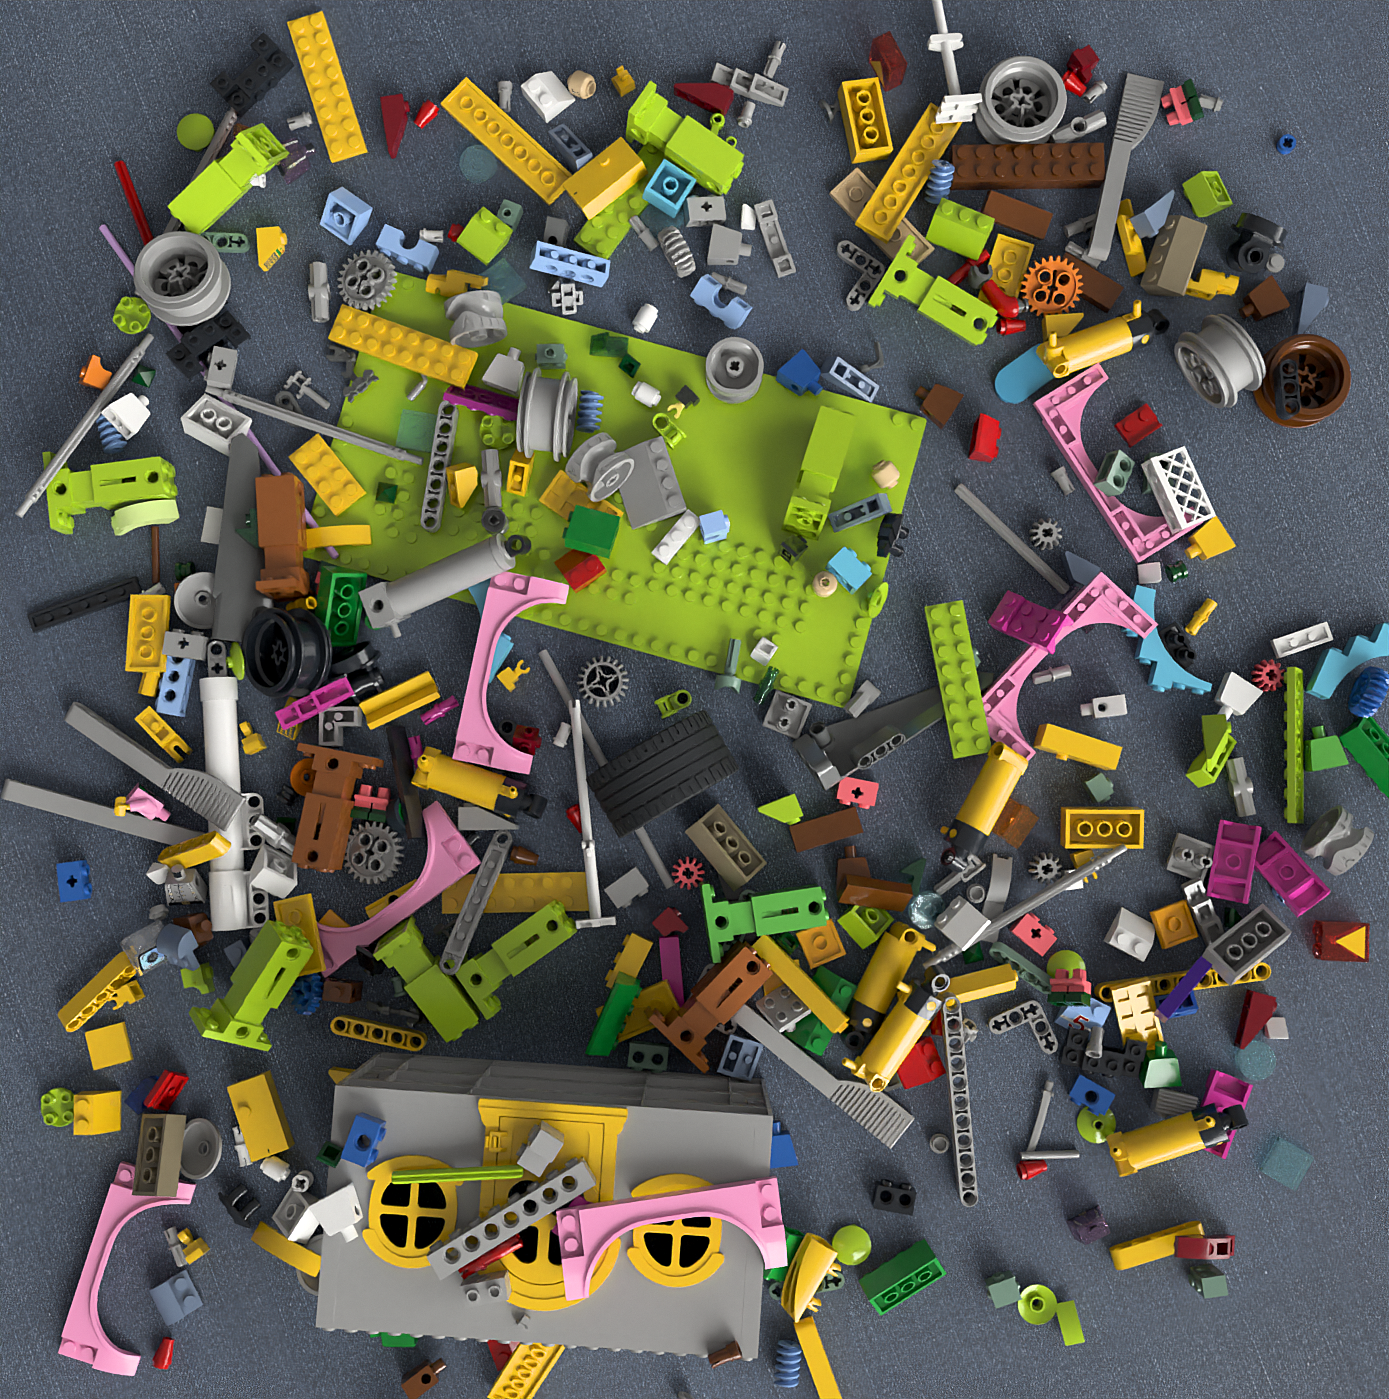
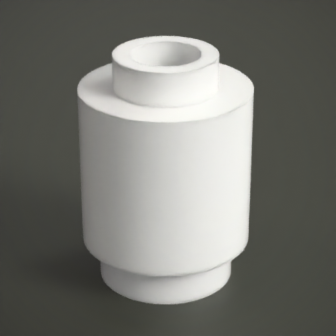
M647 303L642 306L632 322L634 329L642 334L649 332L657 318L658 310Z
M638 381L632 391V395L635 396L636 400L650 408L653 405L657 406L661 399L660 391L645 382L641 383Z
M275 1155L266 1157L260 1166L264 1174L277 1182L285 1181L291 1172L289 1169L290 1165Z

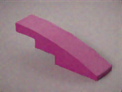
M344 677L311 692L310 695L293 702L292 705L275 712L283 730H287L354 695V692L347 678Z
M679 936L659 937L662 980H668L681 1008L684 1004Z

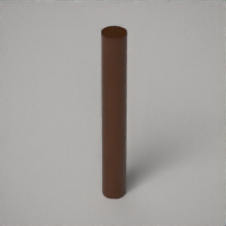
M152 526V584H158L160 582L159 527Z

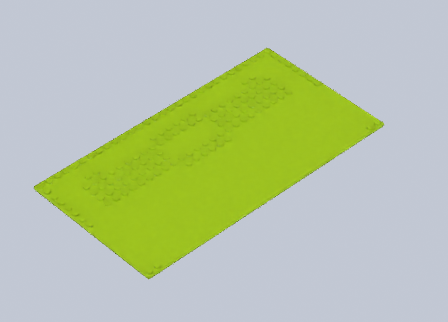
M396 272L397 275L394 278L397 280V283L392 284L396 289L389 291L392 297L386 296L387 302L381 301V307L375 304L371 314L451 343L449 331L455 322L446 318L443 305L450 297L441 296L440 290L437 294L426 292L427 280ZM501 301L503 320L505 321L508 334L504 339L496 343L466 348L479 354L467 384L519 399L520 392L518 397L484 384L482 378L496 355L500 353L507 356L510 347L521 351L518 361L524 364V379L526 372L533 373L535 368H539L537 360H535L537 344H564L565 352L568 354L566 369H540L543 378L561 380L563 373L567 371L570 374V381L575 377L578 384L576 421L570 454L568 458H564L562 454L560 461L557 462L554 460L553 452L534 450L533 469L525 496L506 492L510 460L517 448L516 438L507 448L493 449L499 452V468L502 473V508L499 509L505 513L509 520V529L503 536L508 540L512 535H525L531 541L530 551L523 555H516L515 567L506 572L569 585L554 562L572 550V548L565 547V539L562 538L564 528H568L570 523L540 503L539 499L560 469L565 472L566 465L573 453L592 436L603 432L609 434L617 444L614 450L615 453L625 451L644 441L660 437L652 426L653 417L658 413L666 414L687 436L685 439L682 438L673 450L666 445L686 510L689 509L697 517L722 510L723 515L727 514L730 523L726 539L705 545L700 527H698L671 561L665 565L651 552L684 513L632 530L620 491L617 489L605 500L624 514L620 518V527L610 558L597 556L607 572L578 593H575L569 585L566 604L542 603L521 611L516 617L719 674H724L730 638L741 640L734 675L738 679L844 708L852 694L872 618L868 615L869 602L866 601L867 595L870 591L873 592L883 581L890 553H888L886 558L877 557V536L885 515L834 533L827 515L818 541L802 536L807 541L806 545L808 548L793 566L778 554L780 544L795 534L782 530V525L794 488L798 489L800 485L797 482L798 475L821 405L831 406L841 412H850L858 417L834 492H830L828 499L832 500L828 514L877 493L887 494L892 508L890 513L901 514L927 420L920 416L822 390L817 396L809 390L802 396H798L777 382L775 376L764 373L761 386L752 398L737 404L726 403L716 398L707 386L706 357ZM359 351L353 371L357 377H363L364 370H373V375L377 376L379 380L376 382L372 381L364 392L354 396L352 403L348 401V396L345 397L337 427L407 450V453L422 457L424 461L422 465L407 460L401 461L333 438L330 448L366 491V494L340 515L335 516L317 493L310 515L319 527L370 525L372 545L333 546L339 554L336 559H332L324 547L303 551V557L366 572L369 576L392 582L492 537L481 522L482 515L487 510L485 508L484 488H482L481 471H483L481 451L492 448L486 446L479 436L480 422L487 414L481 410H470L467 406L456 405L459 416L450 466L464 462L474 465L478 472V485L464 507L458 508L450 504L447 484L440 529L434 533L425 530L421 525V514L440 404L445 401L443 400V395L450 387V384L426 376L428 381L425 388L413 401H410L406 396L420 381H423L420 373ZM626 352L641 363L634 378L618 367ZM638 381L641 383L645 382L660 391L661 399L657 406L653 405L650 408L635 399L632 391ZM687 385L699 397L700 402L695 407L692 404L687 409L684 407L679 418L675 419L674 415L677 414V410L672 409L668 412L667 409L669 406L678 403L675 395ZM582 390L594 391L604 397L603 400H598L599 403L603 404V407L597 408L602 414L596 415L597 418L601 419V422L595 423V425L600 426V429L594 430L593 433L576 430V427L579 426L577 419L580 418L578 412L581 410L578 406L582 403L579 400L580 396H583L580 393ZM448 407L445 410V414L453 412L452 407ZM659 419L656 421V425L664 427L666 422ZM450 426L442 428V433L450 431ZM446 444L439 446L440 452H444L447 449ZM881 460L891 461L900 473L897 479L898 483L891 489H888V487L880 488L871 476L872 467ZM438 463L435 469L437 471L442 470L444 463ZM379 482L398 485L394 504L375 500ZM434 482L432 488H440L441 482ZM581 482V484L588 488L586 482ZM432 500L429 507L435 508L438 505V500ZM429 519L426 523V526H433L435 524V519ZM520 540L516 542V547L519 550L522 546ZM844 546L847 549L851 548L857 554L856 558L861 563L864 561L871 568V576L853 595L838 581L835 592L828 597H820L812 589L814 576L821 571H827L825 569L827 563ZM468 588L448 597L477 606ZM762 636L778 646L766 666L750 657Z

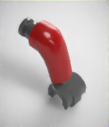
M976 265L970 267L967 277L969 285L972 288L981 289L991 306L998 311V314L1007 318H1015L1018 316V313L1028 311L1029 303L1026 298L1020 300L1015 296H1008L998 287L994 280H990L993 274L991 265L986 266L983 274L979 272Z

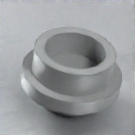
M1276 253L1270 254L1265 266L1266 270L1272 273L1282 270L1285 263L1283 257Z
M971 884L967 888L966 896L971 902L980 903L985 899L986 891L980 884Z
M163 904L154 906L149 910V918L160 921L166 918L169 910Z
M937 1133L931 1137L929 1144L935 1153L941 1154L948 1150L949 1140L944 1134Z

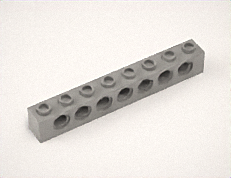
M575 1157L565 1164L566 1167L558 1171L555 1169L546 1175L547 1179L540 1183L538 1181L533 1182L526 1188V1192L521 1195L516 1193L507 1199L508 1203L501 1207L499 1204L488 1211L487 1216L482 1219L480 1216L476 1217L468 1223L469 1227L464 1230L459 1228L449 1235L450 1238L443 1243L439 1240L431 1245L427 1259L439 1280L444 1279L595 1186L596 1178L583 1157L580 1159ZM572 1176L575 1182L572 1185H567L563 1182V1178ZM546 1188H553L556 1194L548 1197L544 1194V1190ZM531 1199L536 1202L537 1206L530 1209L525 1206L524 1202ZM512 1211L517 1215V1218L515 1220H508L505 1214ZM493 1223L497 1226L498 1230L489 1232L486 1229V1225ZM473 1235L477 1237L478 1242L470 1244L467 1241V1237ZM454 1247L458 1250L459 1254L451 1256L447 1249Z

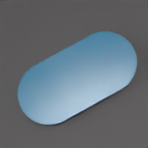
M1040 344L1033 346L999 371L995 378L994 390L1000 400L1006 403H1020L1055 378L1036 355V349Z

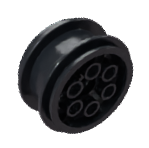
M269 608L262 611L250 622L244 635L242 654L246 675L250 683L258 691L271 698H282L288 694L294 697L310 695L311 692L317 690L325 682L331 668L332 644L326 626L312 612L303 608H294L289 611L281 608Z

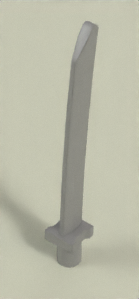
M1046 1080L1044 1089H1041L1043 1095L1026 1152L1035 1151L1050 1098L1051 1096L1054 1097V1092L1052 1091L1053 1081Z

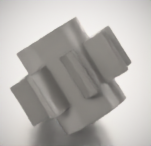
M965 1018L962 1022L964 1043H967L968 1040L973 1042L979 1030L976 1029L977 1026L974 1021Z

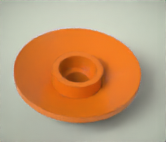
M305 758L298 761L290 773V782L293 789L302 796H306V792L312 793L317 772V770L312 769L313 758ZM305 774L309 775V779L307 781L304 780Z

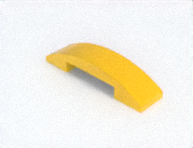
M341 525L306 529L308 550L344 545H372L370 525Z
M260 1221L251 1237L253 1242L295 1268L313 1277L317 1276L321 1266V1255L295 1241L288 1240L277 1229Z

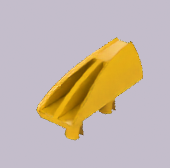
M806 1233L789 1267L782 1290L781 1306L796 1323L801 1318L806 1307L814 1312L818 1311L814 1305L821 1306V1300L814 1298L813 1295L826 1273L837 1277L838 1275L833 1269L841 1271V1266L833 1262L838 1252L825 1239L812 1233Z

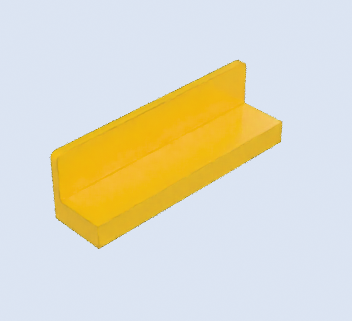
M425 671L382 693L361 701L359 706L366 716L367 725L372 730L440 698V693L429 671Z

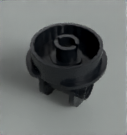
M1241 213L1236 225H1231V228L1240 236L1238 240L1229 246L1226 260L1229 267L1235 271L1258 272L1266 266L1269 260L1270 248L1275 246L1281 249L1285 248L1283 242L1288 232L1265 218L1250 213Z
M363 641L341 650L332 656L331 668L327 676L328 680L334 681L346 677L354 692V695L350 696L349 699L353 698L357 704L361 702L360 695L366 693L367 690L370 691L376 688L379 693L384 692L382 685L385 683L384 677L379 668H374L372 665L381 656V652L374 649L371 641ZM360 667L361 669H367L366 672L353 678L348 674Z

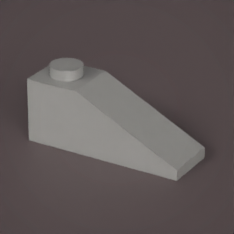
M463 803V807H458V830L519 829V825L482 807H475L473 803Z

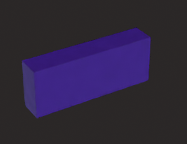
M1201 956L1157 1008L1154 1015L1163 1023H1166L1207 974L1212 964Z

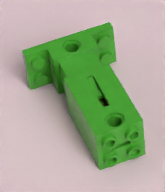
M707 881L699 882L709 954L713 963L721 962L720 957H724L722 945L718 942L734 940L733 935L752 932L756 936L827 926L826 920H829L828 909H825L823 901H826L825 890L816 883L747 894L748 899L728 901L726 898L712 899L715 898L714 887ZM814 901V908L809 910L808 905ZM718 916L724 917L721 924H715Z

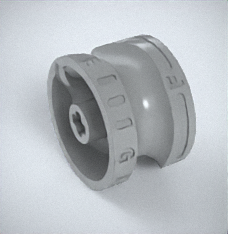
M488 290L465 292L449 298L443 304L446 318L455 322L449 331L452 345L464 348L481 347L496 343L504 339L508 334L505 321L503 320L501 297L497 292Z
M740 337L725 338L712 347L706 360V382L709 390L716 398L726 403L737 404L749 400L757 393L761 386L764 362L759 349L752 342Z
M604 432L596 434L585 441L570 457L565 468V473L573 482H586L588 485L586 495L593 502L601 501L613 494L628 479L634 468V460L626 452L615 453L616 442L609 434Z
M1337 805L1326 811L1316 820L1304 836L1300 848L1311 858L1316 856L1324 857L1323 867L1332 875L1337 876L1349 870L1365 854L1372 843L1374 832L1369 827L1362 829L1354 828L1352 823L1353 815L1342 806Z

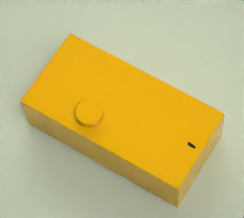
M879 78L842 82L837 94L851 163L888 159L893 146Z
M620 137L562 183L569 197L587 219L590 220L646 176L648 171L639 156Z
M1048 723L1039 725L1033 744L1034 748L1056 754L1055 758L1067 761L1068 758L1103 770H1116L1122 751L1120 746Z
M1061 807L1060 845L1064 848H1116L1124 844L1127 849H1143V809L1139 807Z
M270 1070L235 1082L227 1087L251 1162L285 1151L295 1144Z

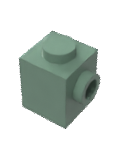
M504 199L496 217L515 233L523 215L522 206Z
M1096 773L1081 783L1093 803L1100 802L1102 804L1111 798L1110 795L1114 793L1112 782L1108 777L1105 778L1103 773Z

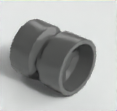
M492 507L483 513L481 522L489 534L492 536L498 533L504 535L508 531L509 520L501 509Z

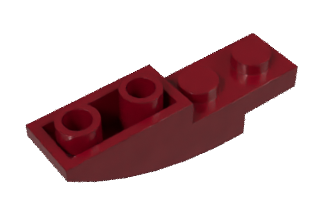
M1192 1234L1175 1236L1174 1257L1230 1259V1256H1234L1235 1235L1219 1234L1205 1236Z

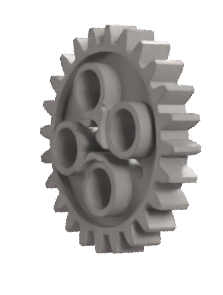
M367 250L365 254L361 251L359 257L354 254V260L348 258V265L343 264L345 271H339L343 277L337 279L341 283L337 287L341 290L339 294L343 297V300L351 307H355L358 310L362 308L364 311H367L369 307L374 310L375 304L381 307V301L387 302L386 296L392 297L389 291L396 289L392 284L397 283V280L394 278L397 273L394 271L395 266L391 263L392 261L383 253L380 254L376 250L372 253L370 250Z
M376 821L373 824L366 822V826L359 824V830L353 828L354 835H349L350 842L347 843L348 847L345 852L347 856H344V860H348L344 867H351L348 874H354V879L360 878L361 883L373 884L374 882L375 884H380V880L386 882L387 876L393 877L392 871H399L396 864H402L398 858L404 856V854L399 853V850L403 849L404 846H398L402 839L395 838L398 832H391L392 828L390 826L386 827L385 823H380L379 825V822ZM369 836L370 843L367 845L366 838ZM386 842L387 849L383 851L382 846ZM360 855H363L364 858L362 863L359 862ZM377 861L380 862V868L378 870L376 868Z

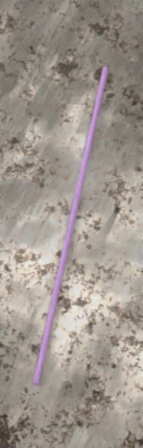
M101 225L99 227L100 231L133 276L134 264L107 226ZM166 323L179 343H181L180 339L183 334L180 333L176 325ZM202 361L199 362L204 367V370H206L207 368ZM218 396L222 403L235 409L231 402L225 401L222 397ZM249 428L246 437L258 447L259 456L273 476H281V472ZM305 508L307 524L310 528H318L319 526ZM324 547L332 559H336L339 556L334 547Z

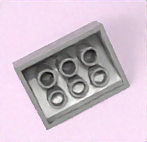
M663 436L644 441L622 451L626 452L634 460V468L630 476L619 488L632 530L687 511Z

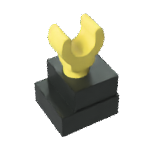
M685 385L675 395L678 403L669 406L667 410L670 412L672 409H676L677 414L674 415V418L677 419L684 407L687 409L691 404L695 407L700 402L699 397Z

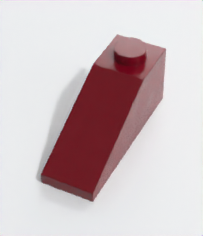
M675 83L674 85L675 96L713 114L720 113L724 117L734 100V91L725 84Z
M403 94L380 97L387 147L392 159L396 158L408 122L407 112H410L409 102L404 99Z
M1247 989L1235 1037V1047L1244 1050L1269 1021L1277 1008L1276 997Z

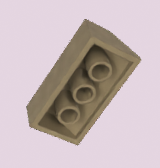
M1167 215L1165 224L1159 228V233L1157 234L1140 284L1149 295L1184 297L1208 227L1206 224L1182 215Z
M719 804L714 806L685 831L733 891L747 883L767 864Z
M142 1114L132 1195L177 1196L186 1115Z

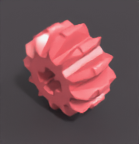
M1272 659L1268 662L1262 660L1260 664H1255L1256 671L1251 672L1255 678L1251 681L1258 682L1256 687H1262L1263 692L1268 690L1273 692L1276 691V687H1282L1280 681L1284 680V676H1281V673H1284L1285 670H1279L1281 664H1274Z
M687 856L685 864L682 859L678 860L681 867L674 864L673 868L679 870V872H672V876L679 875L674 882L678 883L681 880L680 888H683L684 884L687 883V889L690 890V883L698 887L695 880L703 881V878L699 877L698 874H704L705 871H698L697 869L702 867V863L695 866L694 864L697 859L694 858L692 863H689V857ZM685 868H690V871L694 872L691 878L683 875V870L686 871Z

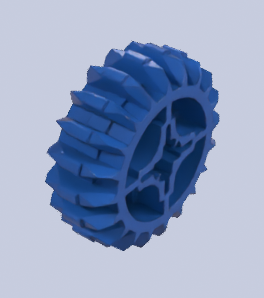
M1369 666L1360 673L1349 695L1348 709L1351 713L1359 717L1368 718L1377 712L1389 688V674L1378 667Z

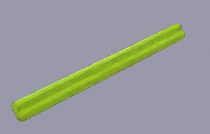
M520 1165L401 1170L394 1171L391 1178L393 1184L522 1178L524 1168Z

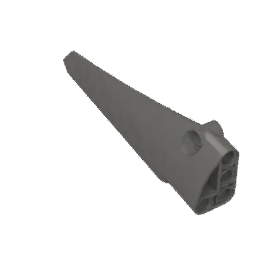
M243 433L237 435L231 441L213 597L216 601L211 639L229 643L237 642L239 644H243L244 635L250 622L262 611L274 608L273 600L256 589V581H261L260 570L265 569V552L259 547L255 478L261 476L258 447Z
M977 671L980 691L982 692L993 685L994 673ZM939 685L859 715L856 719L850 718L829 726H825L820 721L815 722L809 727L810 734L807 735L805 733L791 744L807 769L826 791L856 770L869 768L945 717Z

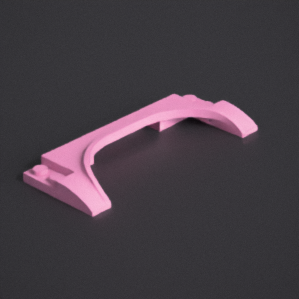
M1097 363L1037 400L1033 405L1042 417V423L1115 536L1123 548H1127L1137 564L1203 522L1172 534L1164 516H1146L1132 511L1119 502L1115 496L1108 497L1093 485L1098 471L1083 447L1080 422L1083 409L1090 396L1101 384L1109 379L1101 365ZM1184 512V518L1187 523L1191 521L1192 515Z
M506 571L491 577L452 759L523 774L530 773L533 755L523 753L511 747L499 736L491 723L486 703L489 677L496 645L506 625L521 611L542 603L566 604L569 585Z
M1099 572L1060 611L1067 614L1074 622L1072 625L1061 629L1055 639V645L1073 630L1093 623L1117 624L1130 629L1144 639L1158 624L1106 575ZM1030 644L993 682V685L981 695L989 736L996 742L1004 743L1028 761L1036 752L1027 743L1019 728L1016 714L1017 699L1026 677L1048 654V652Z
M438 800L422 811L427 830L428 852L423 871L415 884L378 914L359 925L337 928L317 922L326 970L321 971L325 978L357 956L355 949L357 945L373 944L482 863Z
M122 1161L119 1164L115 1180L110 1185L61 1335L63 1339L58 1353L93 1364L92 1368L134 1376L141 1355L115 1346L103 1331L98 1317L97 1295L107 1260L118 1232L131 1217L155 1206L190 1204L196 1184L178 1179L176 1197L132 1195L136 1165Z
M776 1176L556 1209L567 1301L589 1297V1284L594 1267L604 1250L616 1238L633 1228L652 1223L701 1216L720 1218L737 1225L755 1241L762 1253L765 1269L787 1266L784 1224L782 1223Z

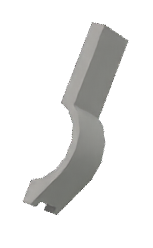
M997 854L992 855L991 879L981 912L989 921L1003 913L1010 888L1012 857L1002 859L997 858ZM999 930L985 937L982 941L997 942Z

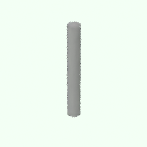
M1078 1150L1020 1152L1021 1160L1079 1158Z

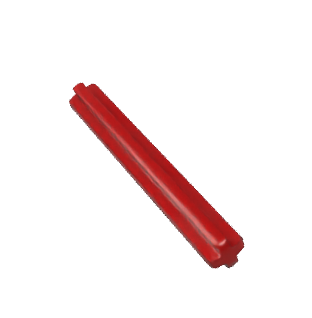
M120 160L115 162L114 166L144 246H146L153 240V236L126 164Z

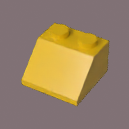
M121 1090L82 1091L74 1095V1135H95L121 1130Z

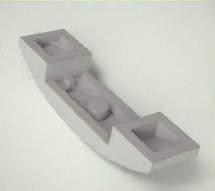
M772 199L754 205L761 234L777 277L780 278L795 273L796 269L791 254L788 252Z

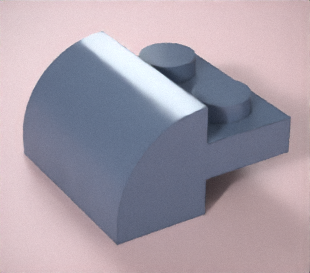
M171 923L166 925L157 938L158 953L167 955V959L171 964L178 965L184 969L195 971L200 967L193 953L198 944L192 931Z
M729 1032L716 1071L734 1078L738 1077L751 1081L764 1045L743 1035Z
M186 1269L148 1290L166 1326L179 1321L185 1315L203 1305Z

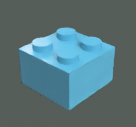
M664 159L646 186L642 198L672 218H675L686 198L691 193L697 179Z
M844 546L827 563L825 569L833 573L837 581L853 595L868 580L872 573L868 564L864 561L861 563L856 558L857 554L851 548L847 549Z

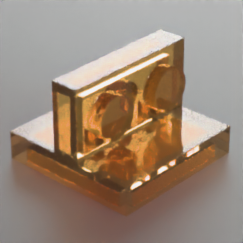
M1009 797L991 832L1015 849H1018L1039 817L1030 812L1029 807L1019 804Z

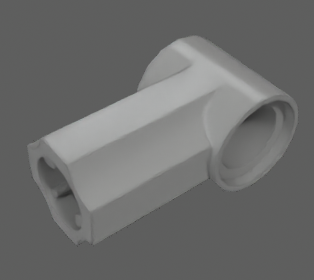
M866 680L856 691L854 697L844 706L845 711L856 719L881 694V691L869 680Z

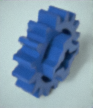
M317 973L299 976V980H295L296 986L292 987L293 994L291 998H293L291 1005H295L293 1010L297 1011V1014L311 1015V1012L315 1013V1007L320 1006L318 1002L322 1000L321 993L324 990L321 989L323 982H319L321 977L317 976Z

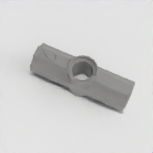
M1099 109L1084 117L1073 119L1071 123L1050 132L1049 135L1052 137L1049 139V143L1079 141L1084 135L1104 127L1107 124L1104 112ZM1074 127H1078L1081 131H1076Z
M313 262L309 264L310 284L308 285V294L311 301L312 320L321 323L329 321L331 291L327 278L326 263Z
M486 449L481 451L483 471H481L482 488H484L485 508H502V473L499 468L498 450Z
M1243 757L1227 760L1225 764L1229 777L1228 790L1231 797L1234 798L1237 816L1243 817L1256 814L1252 798L1253 784L1251 779L1247 777Z
M261 812L256 814L249 824L250 828L265 837L271 846L277 849L281 848L292 856L296 837L291 834V831L281 823L276 824Z

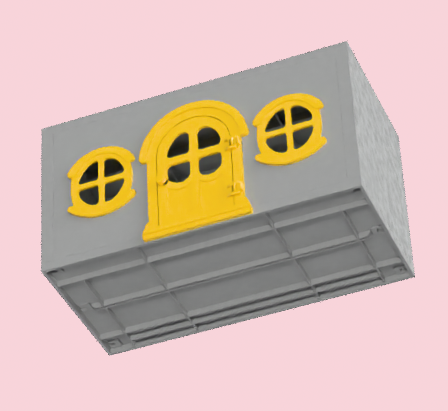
M378 1052L335 1085L331 1143L344 1149L354 1119L361 1112L386 1121L384 1128L387 1131L382 1142L379 1141L376 1149L379 1150V1153L374 1163L371 1162L367 1167H362L341 1158L336 1168L331 1166L328 1168L326 1196L353 1182L363 1218L353 1224L358 1237L347 1243L341 1231L329 1236L323 1229L316 1327L322 1328L324 1331L344 1329L348 1333H354L357 1330L366 1331L368 1334L388 1332V1335L398 1336L401 1333L410 1334L411 1337L432 1335V1338L443 1339L446 1336L454 1337L455 1340L459 1341L474 1338L478 1342L498 1340L502 1344L516 1341L522 1345L542 1343V1346L552 1347L555 1344L564 1345L565 1348L586 1346L585 1348L589 1350H597L601 1347L614 1352L621 1349H629L633 1353L651 1351L657 1355L671 1352L676 1356L695 1354L700 1358H706L708 1354L723 1349L725 1345L736 1340L742 1351L743 1358L741 1360L751 1361L753 1358L758 1359L764 1259L755 1241L743 1229L720 1218L710 1217L711 1225L709 1227L684 1226L682 1219L674 1220V1223L671 1225L647 1224L623 1233L604 1250L598 1259L591 1275L589 1297L568 1301L566 1300L562 1262H550L548 1258L550 1230L557 1223V1215H554L552 1212L530 1225L538 1229L537 1257L535 1260L518 1259L511 1252L488 1265L486 1270H479L471 1275L477 1276L508 1269L512 1290L509 1300L464 1309L460 1289L463 1281L461 1277L463 1272L459 1273L457 1270L444 1279L439 1280L427 1259V1254L430 1251L429 1247L435 1242L441 1240L443 1243L450 1238L449 1235L459 1228L464 1230L469 1227L468 1223L476 1217L480 1216L482 1219L488 1215V1211L499 1204L501 1207L508 1203L509 1191L516 1183L524 1180L538 1181L540 1183L547 1179L546 1175L555 1169L558 1171L566 1167L565 1164L575 1157L577 1159L583 1157L596 1178V1185L583 1192L585 1200L592 1203L769 1177L773 1113L765 1079L752 1078L751 1081L738 1077L663 1071L662 1073H654L648 1070L635 1071L620 1068ZM542 1120L564 1134L563 1146L553 1162L548 1163L540 1177L524 1168L522 1178L436 1182L442 1189L446 1199V1208L444 1209L420 1207L418 1205L419 1183H411L410 1203L408 1206L382 1204L383 1193L392 1182L391 1177L394 1171L519 1165L517 1164L519 1156L516 1153L522 1143L527 1144L528 1134L534 1124L539 1125ZM362 1135V1143L369 1146L370 1140L368 1136ZM566 1176L563 1178V1182L573 1184L575 1179L572 1176ZM546 1188L544 1194L552 1197L554 1189ZM512 1211L505 1214L508 1220H515L517 1218V1215ZM382 1214H398L408 1217L405 1247H399L388 1239L381 1226ZM417 1217L443 1218L445 1225L439 1237L429 1246L417 1248L415 1246ZM493 1223L486 1225V1229L489 1232L498 1230L497 1226ZM646 1232L667 1233L673 1236L672 1259L669 1266L661 1265L651 1256L644 1241V1234ZM473 1235L467 1237V1241L470 1244L478 1242L477 1237ZM683 1235L707 1236L710 1242L703 1256L694 1264L688 1267H681L679 1264L681 1237ZM454 1247L447 1249L451 1256L459 1254L458 1250ZM524 1314L531 1317L526 1325L528 1327L526 1331L515 1324L516 1320H520Z

